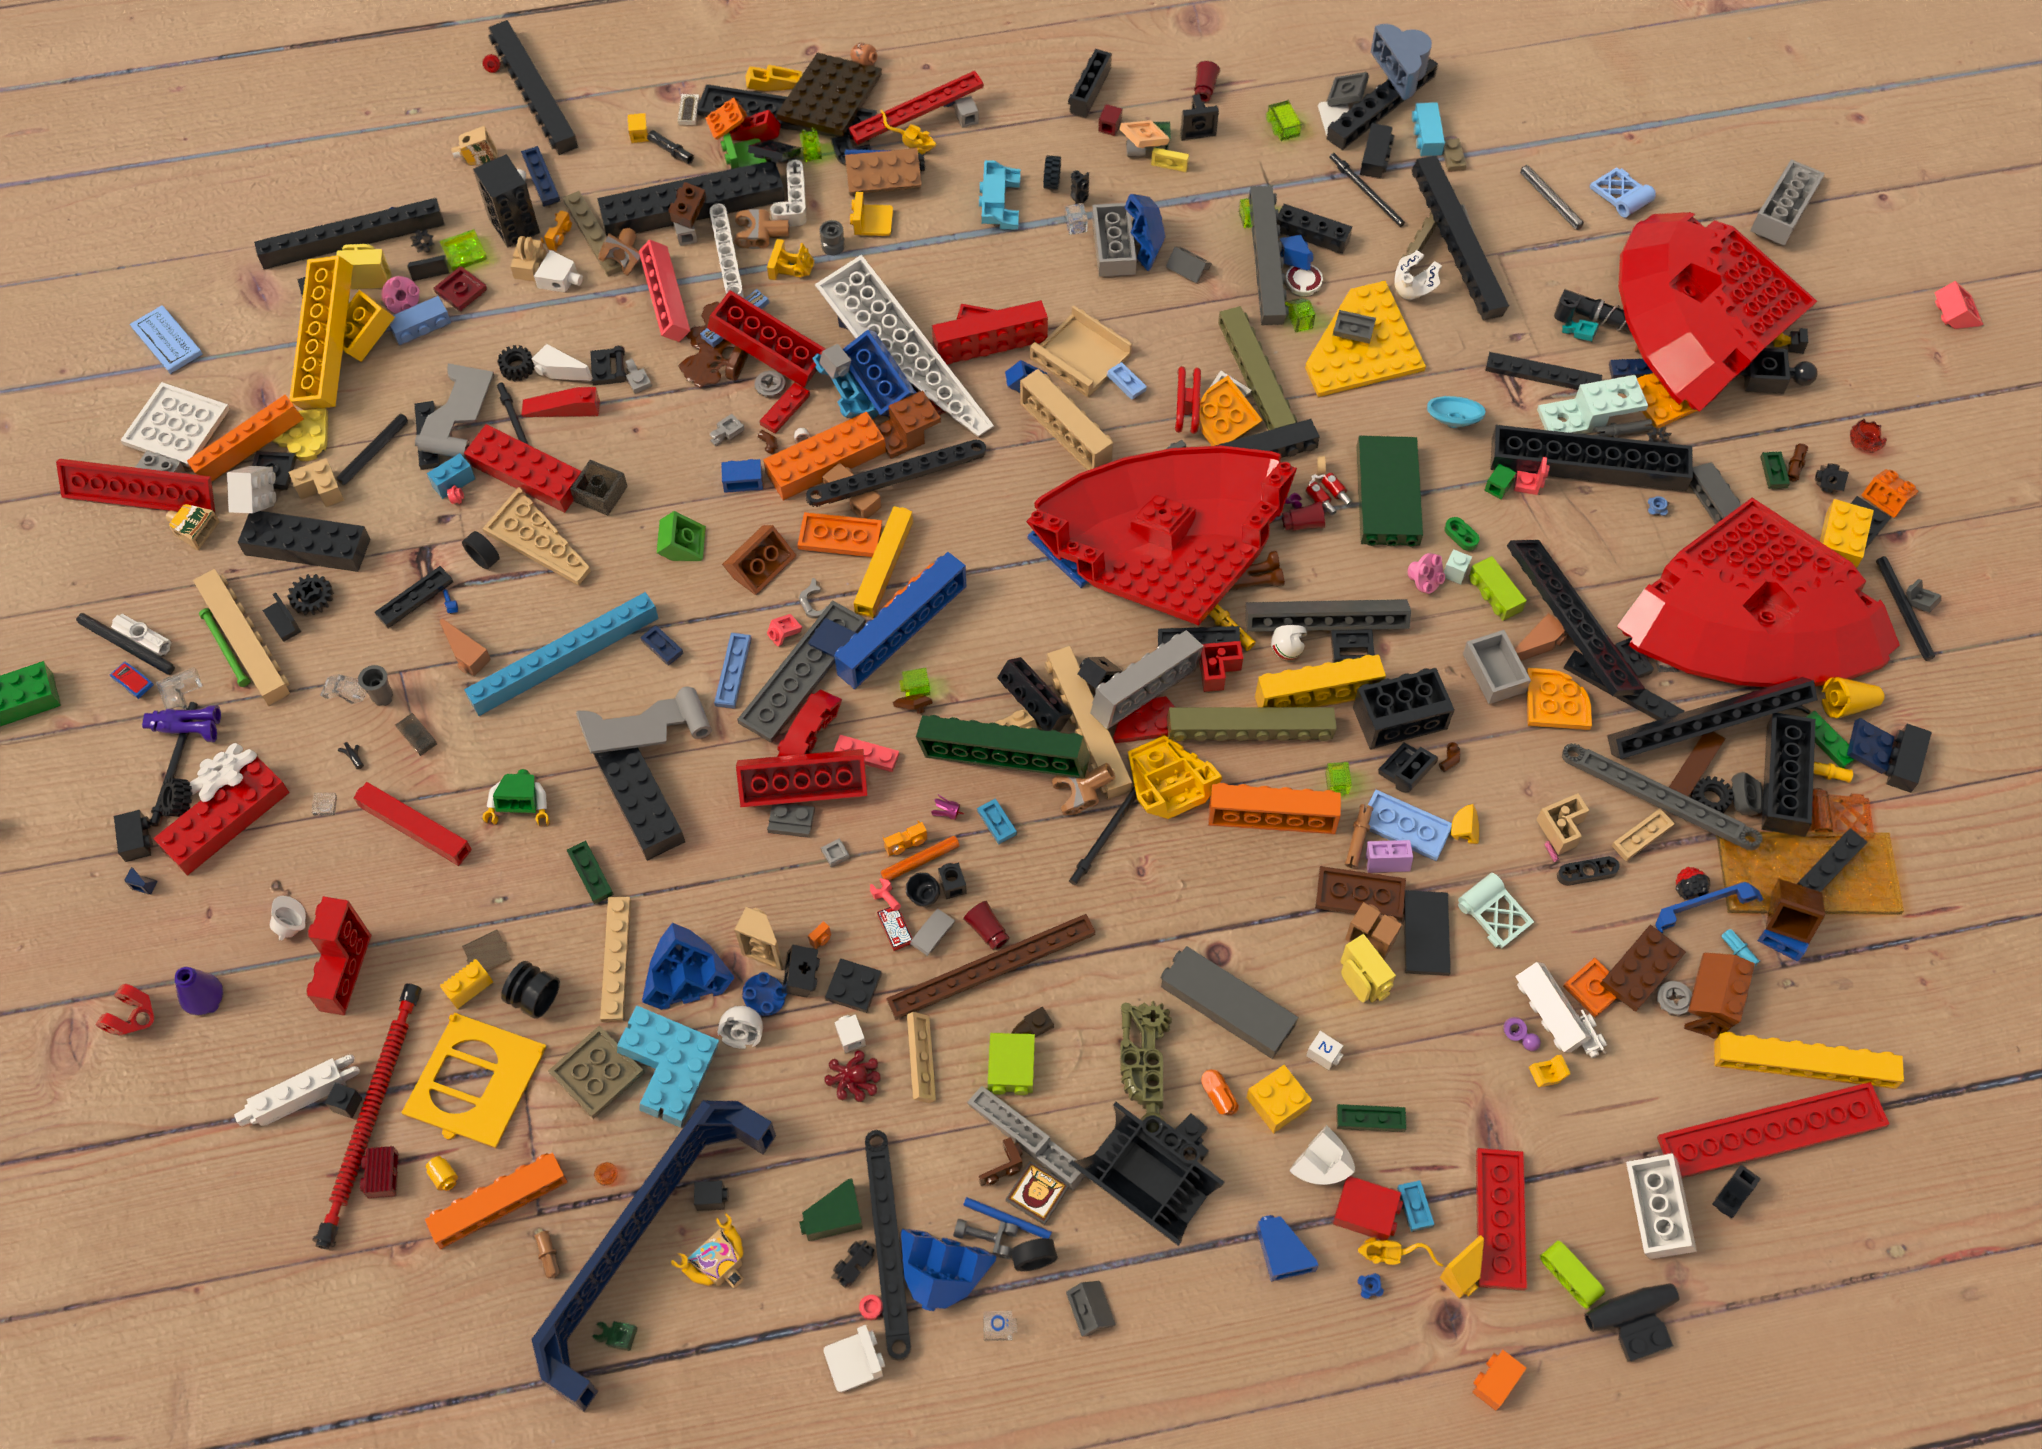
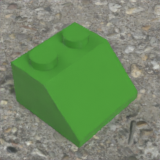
M676 511L671 512L660 519L656 553L672 561L703 560L706 526Z

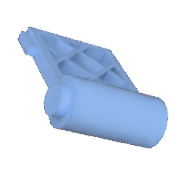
M1615 168L1590 184V189L1614 205L1618 214L1624 218L1655 200L1656 192L1652 186H1642L1629 177V173L1622 168ZM1617 175L1621 180H1611V178ZM1599 185H1608V188H1600ZM1611 185H1621V189L1611 188ZM1624 186H1632L1633 189H1624ZM1611 194H1621V196L1616 199Z

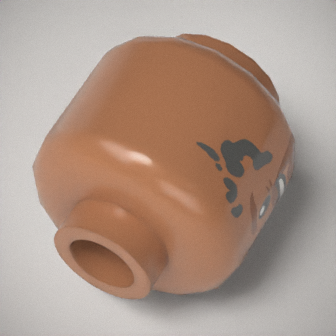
M858 43L851 50L852 61H856L861 65H873L877 60L876 49L870 44Z

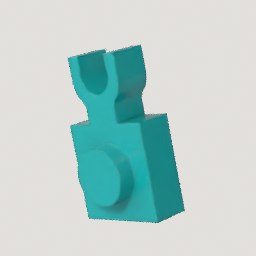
M1581 319L1579 323H1576L1572 320L1563 325L1562 333H1574V338L1593 341L1599 323Z

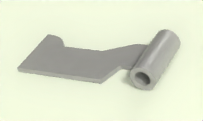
M448 363V377L455 384L447 403L427 416L420 435L416 436L415 446H418L419 451L451 457L460 453L466 459L464 452L469 447V440L450 437L455 423L476 422L494 372Z
M688 686L681 688L675 699L659 700L641 715L603 720L600 715L594 712L576 711L591 754L666 744L667 726L687 723L694 739L704 738L712 732L696 689Z

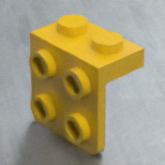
M856 192L855 199H852L851 204L854 214H850V225L854 226V235H891L893 207L891 205H865L863 192Z

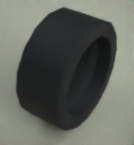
M473 531L462 541L467 554L483 569L488 570L500 559L495 547L479 532Z
M1050 1238L1026 1241L1011 1250L1016 1271L1040 1269L1054 1263L1058 1258L1054 1242Z

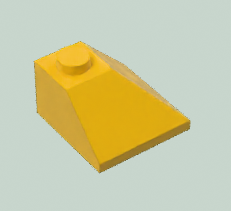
M1481 1235L1451 1261L1439 1277L1459 1299L1464 1294L1469 1297L1478 1288L1476 1283L1480 1279L1484 1242V1238Z

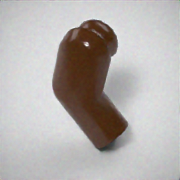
M764 430L758 433V438L767 444L765 451L769 454H774L775 449H778L776 437Z
M1455 742L1447 745V759L1439 763V767L1443 772L1448 771L1460 762V748Z

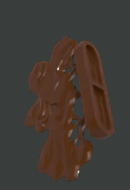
M718 301L707 304L704 307L701 317L704 319L705 325L692 327L686 335L688 339H691L692 347L699 348V353L687 357L678 365L687 381H693L694 385L699 388L706 384L718 383L721 379L719 369L726 365V378L734 381L738 380L749 355L726 339L722 340L715 347H712L702 339L700 333L707 329L709 317L718 306ZM726 347H734L730 358L724 359L722 356L723 350ZM714 362H722L718 363V366L716 367H710V365Z

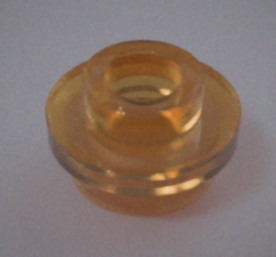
M609 1162L601 1163L594 1172L596 1181L604 1186L612 1184L618 1176L616 1167ZM609 1171L610 1176L603 1178V1173Z

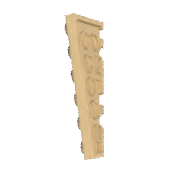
M520 487L516 489L483 527L485 534L578 586L591 572L590 567L561 537L556 528L534 506L533 502L526 497Z

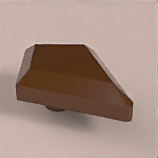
M921 693L898 698L893 702L894 707L916 710L917 714L925 712L924 706L933 704L931 698Z
M1710 1015L1686 1023L1684 1029L1716 1039L1720 1033L1722 1034L1730 1030L1731 1025L1714 1015Z

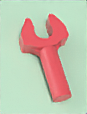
M879 879L882 885L881 889H876L873 884L870 885V892L875 900L883 898L894 911H898L901 908L898 901L890 894L892 885L887 879Z

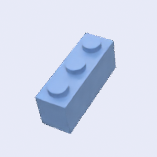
M436 296L395 314V318L389 327L398 344L402 345L450 324L451 320L439 296Z

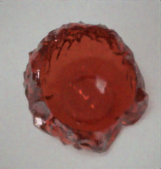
M1862 419L1852 426L1850 430V441L1853 447L1860 451L1874 453L1886 445L1887 439L1881 438V425H1877L1874 421L1866 422L1865 419Z

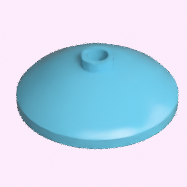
M1456 396L1436 397L1427 404L1428 413L1440 423L1451 428L1466 427L1478 423L1485 417L1486 412L1485 408L1478 402Z

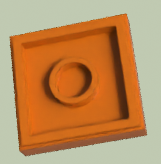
M1596 958L1592 959L1563 985L1594 1018L1618 999L1600 985L1601 981L1610 971Z

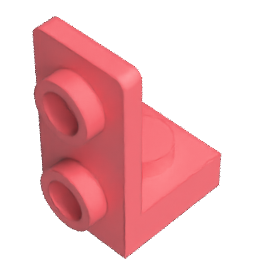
M1543 457L1537 474L1517 471L1514 491L1538 494L1539 489L1544 487L1545 478L1549 473L1550 465H1546V457Z

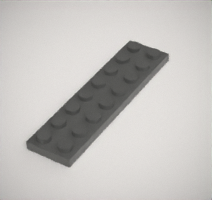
M832 600L737 719L738 724L772 743L835 663L834 657L808 645V642L815 633V629H818L824 619L827 618L859 633L866 624V619Z

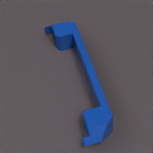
M1742 882L1661 909L1655 926L1663 934V930L1675 926L1677 920L1676 913L1734 894L1737 895L1742 904L1757 898L1761 902L1763 898L1758 889L1747 882Z

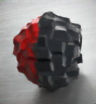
M1694 867L1682 869L1675 880V889L1684 900H1689L1688 897L1698 894L1699 897L1708 894L1709 887L1711 886L1710 879L1706 873Z

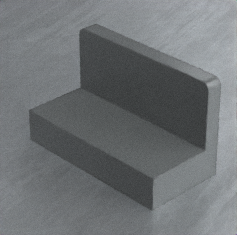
M1174 247L1166 267L1198 283L1203 271L1209 270L1212 263L1183 247Z
M1100 1281L1081 1282L1066 1291L1082 1337L1089 1336L1101 1328H1110L1116 1325Z

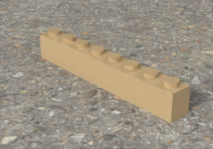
M213 569L194 579L193 582L267 705L269 706L291 694L287 688L290 684L285 675L280 676L278 674L281 671L279 665L275 660L271 661L269 659L272 654L266 645L261 646L260 643L263 642L260 634L258 631H252V628L255 626L249 616L244 618L243 614L246 611L240 602L235 603L234 600L237 599L234 591L232 588L227 590L226 586L229 583L224 575H218L217 571Z
M1068 646L1047 653L1045 668L1047 673H1051L1054 678L1052 683L1055 690H1059L1061 694L1060 700L1073 713L1069 718V722L1075 725V733L1084 736L1092 763L1090 764L1091 771L1108 763L1115 773V780L1099 788L1101 793H1105L1109 800L1131 792L1132 781L1108 729L1090 713L1094 698L1087 682L1077 675L1080 668L1071 647Z

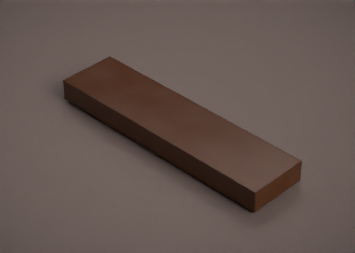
M1714 731L1703 734L1669 788L1689 797L1726 738Z

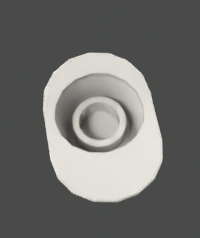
M279 896L273 900L269 925L271 930L278 934L280 941L285 937L295 936L305 928L306 913L300 902L288 896Z

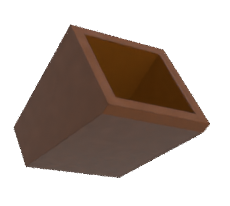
M1778 879L1771 892L1766 930L1809 944L1825 917L1822 892Z

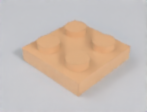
M1151 120L1121 123L1120 130L1138 148L1159 147L1169 143L1170 138Z

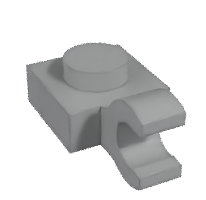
M633 359L625 361L627 370L630 373L626 375V378L634 394L652 387L651 381L644 369L638 370Z
M731 414L717 423V429L710 433L712 437L710 441L717 446L723 441L724 437L730 440L744 431V425Z

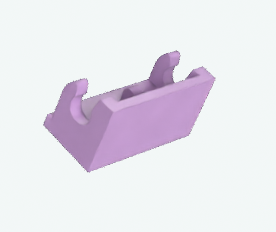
M1410 840L1367 841L1366 859H1368V873L1411 871L1413 853Z

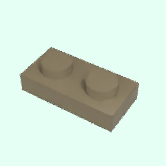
M1459 138L1444 140L1443 156L1447 171L1466 170L1467 165Z

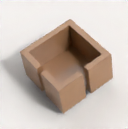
M1363 902L1350 923L1345 940L1351 942L1364 934L1380 956L1385 959L1396 942L1402 924L1393 916L1381 915L1379 909L1374 905H1368Z

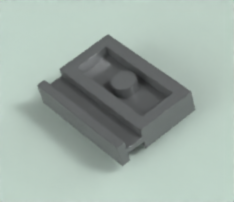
M1339 310L1333 336L1370 344L1376 318Z
M786 803L773 804L767 828L768 833L810 838L815 808Z

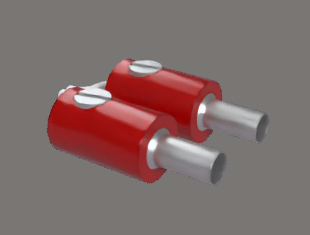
M1333 473L1320 476L1314 474L1311 476L1312 480L1305 490L1315 503L1321 501L1323 508L1331 515H1334L1337 511L1330 504L1331 498L1317 482H1314L1315 478H1323L1321 483L1335 499H1341L1347 506L1351 505L1352 501L1346 495L1347 489Z

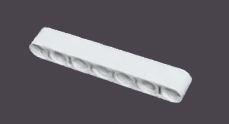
M714 204L710 208V216L725 291L727 294L731 290L745 299L726 207L723 204Z

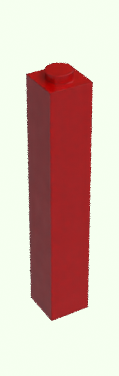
M369 782L360 787L353 797L361 809L457 866H460L472 850L467 840Z

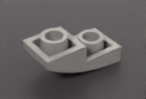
M937 909L917 932L910 944L928 956L940 943L941 938L951 929L955 920Z

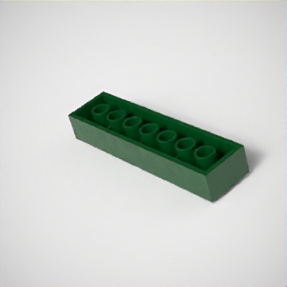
M922 715L916 734V739L925 758L1085 779L1090 760L1084 736L1077 733L1066 734L1056 730L1043 731L1037 728H1020L1016 725L1003 726L993 722L988 724L980 723L976 720L964 721L954 717L941 718L937 715Z

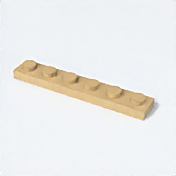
M608 897L601 1022H624L631 908L630 897Z

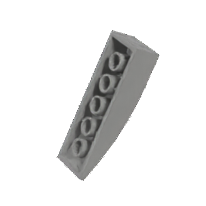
M1790 160L1760 209L1750 231L1785 246L1825 173Z

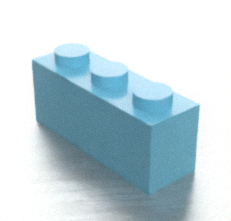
M1438 102L1416 103L1415 111H1412V122H1415L1414 135H1417L1416 147L1420 150L1421 156L1442 155L1445 141Z

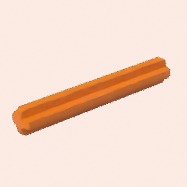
M951 836L882 870L881 876L883 879L890 881L958 848L959 841L955 836Z

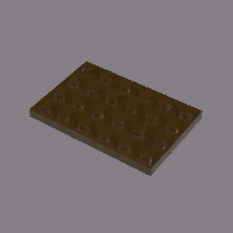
M816 53L777 112V120L843 136L882 75V68L873 65L864 66L856 61L829 56L824 53Z

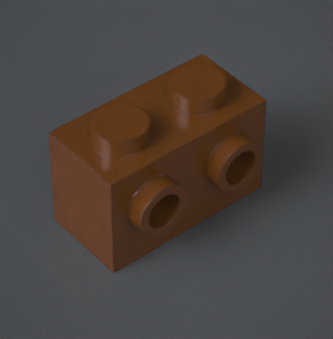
M684 182L682 188L679 187L675 203L672 202L668 212L670 213L671 221L692 229L706 201L705 190Z

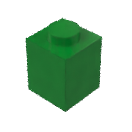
M1498 464L1489 477L1484 491L1502 500L1512 486L1516 472Z

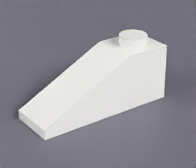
M548 344L532 358L535 366L534 369L541 376L545 375L550 379L591 381L593 379L586 364Z

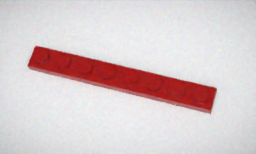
M974 70L884 111L887 124L892 128H896L984 88V83ZM882 113L849 127V132L857 145L889 131L884 125Z

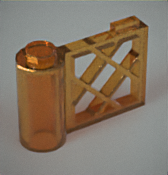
M1814 788L1812 824L1810 826L1812 836H1843L1851 828L1862 838L1872 839L1875 836L1869 798H1864L1863 794L1853 793L1850 796L1831 795L1822 788ZM1834 802H1839L1845 809L1840 812L1834 807ZM1862 804L1864 813L1861 815L1852 805ZM1847 810L1857 818L1853 823L1843 815ZM1838 819L1848 827L1846 830L1837 829L1836 821ZM1860 821L1866 827V832L1860 831L1855 824Z

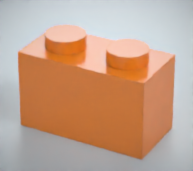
M1504 1350L1499 1355L1493 1353L1486 1363L1489 1366L1485 1374L1480 1372L1473 1382L1476 1387L1472 1393L1495 1411L1502 1405L1527 1369V1367Z

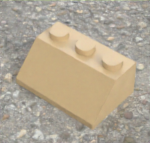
M746 907L734 929L742 955L782 970L783 964L779 948L767 915L758 908L751 909Z

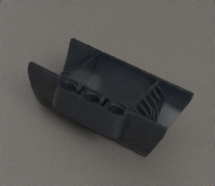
M1115 1102L1113 1104L1116 1114L1114 1130L1095 1154L1081 1160H1072L1069 1164L1179 1246L1188 1223L1207 1196L1222 1187L1225 1182L1199 1163L1201 1159L1199 1147L1155 1115L1147 1116L1142 1121ZM1149 1123H1157L1159 1125L1158 1131L1154 1133L1148 1132L1146 1127ZM1170 1136H1174L1178 1139V1142L1175 1146L1171 1147L1165 1144V1140ZM1188 1150H1193L1197 1156L1194 1160H1187L1184 1158V1153Z

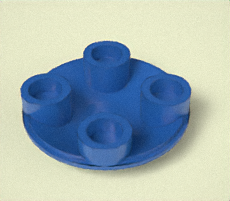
M760 972L749 978L744 984L742 991L746 1006L754 1009L762 1016L777 1013L783 1007L787 994L782 993L783 985L780 981L766 972Z

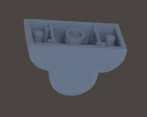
M1391 24L1375 26L1371 54L1403 100L1414 95L1418 80L1426 74L1432 41L1426 33L1420 30L1412 29L1402 32L1401 29Z

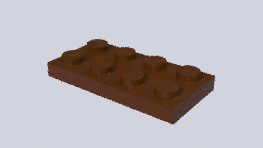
M1320 866L1315 909L1356 914L1364 902L1377 907L1381 915L1393 916L1397 920L1402 921L1406 878Z
M1650 924L1601 981L1600 985L1637 1012L1684 956L1686 951Z

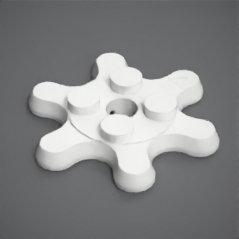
M234 743L227 748L225 753H218L213 760H203L197 773L199 777L190 782V786H192L190 792L193 795L200 791V800L206 802L213 798L216 791L224 785H237L243 779V775L239 773L241 768L251 763L257 757V753L250 749L242 752L243 747Z

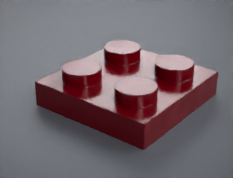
M462 266L433 288L437 295L460 312L488 290L486 284Z

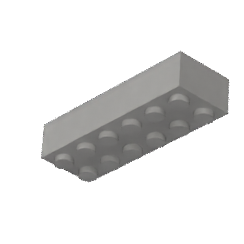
M1187 630L1180 635H1174L1169 642L1160 644L1151 654H1145L1140 661L1131 663L1122 673L1118 672L1108 682L1098 685L1095 690L1096 693L1092 701L1093 705L1090 713L1106 729H1109L1196 670L1203 645Z

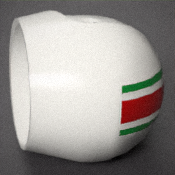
M1285 625L1276 628L1271 640V648L1276 656L1283 660H1293L1299 657L1305 647L1300 638L1307 635L1306 628L1298 625Z

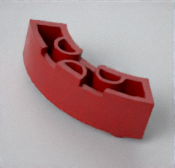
M821 689L815 694L812 693L793 721L785 739L780 741L777 748L779 751L778 756L811 754L817 742L816 734L819 733L821 728L825 729L837 717L842 699Z

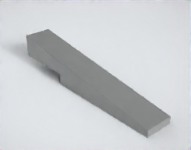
M983 1086L967 1102L970 1107L1008 1138L1011 1137L1014 1143L1018 1142L1021 1149L1049 1172L1067 1183L1071 1190L1074 1191L1086 1177L1069 1164L1072 1160H1076L1074 1157L1052 1142L1050 1136Z

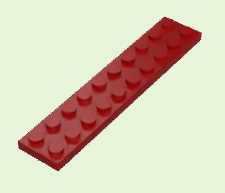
M1868 1082L1659 1134L1657 1139L1664 1155L1673 1153L1676 1157L1681 1178L1885 1128L1889 1125V1122L1872 1083Z

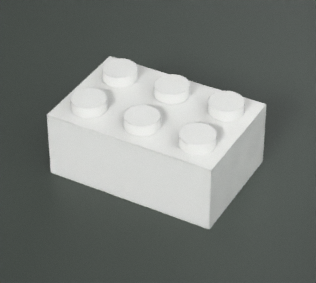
M247 466L227 472L229 512L255 513L274 506L276 493L274 492L273 484L275 483L276 476L273 472V467Z

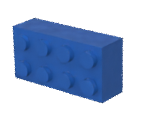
M866 330L843 348V351L851 359L850 371L880 415L888 417L889 405L916 393L875 331Z

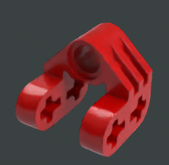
M129 984L121 985L114 994V997L125 1004L136 1005L138 1008L132 1011L127 1021L110 1013H104L95 1025L107 1033L118 1034L119 1036L150 1027L154 1021V1014L149 995ZM139 1013L146 1017L144 1025H140L136 1021Z

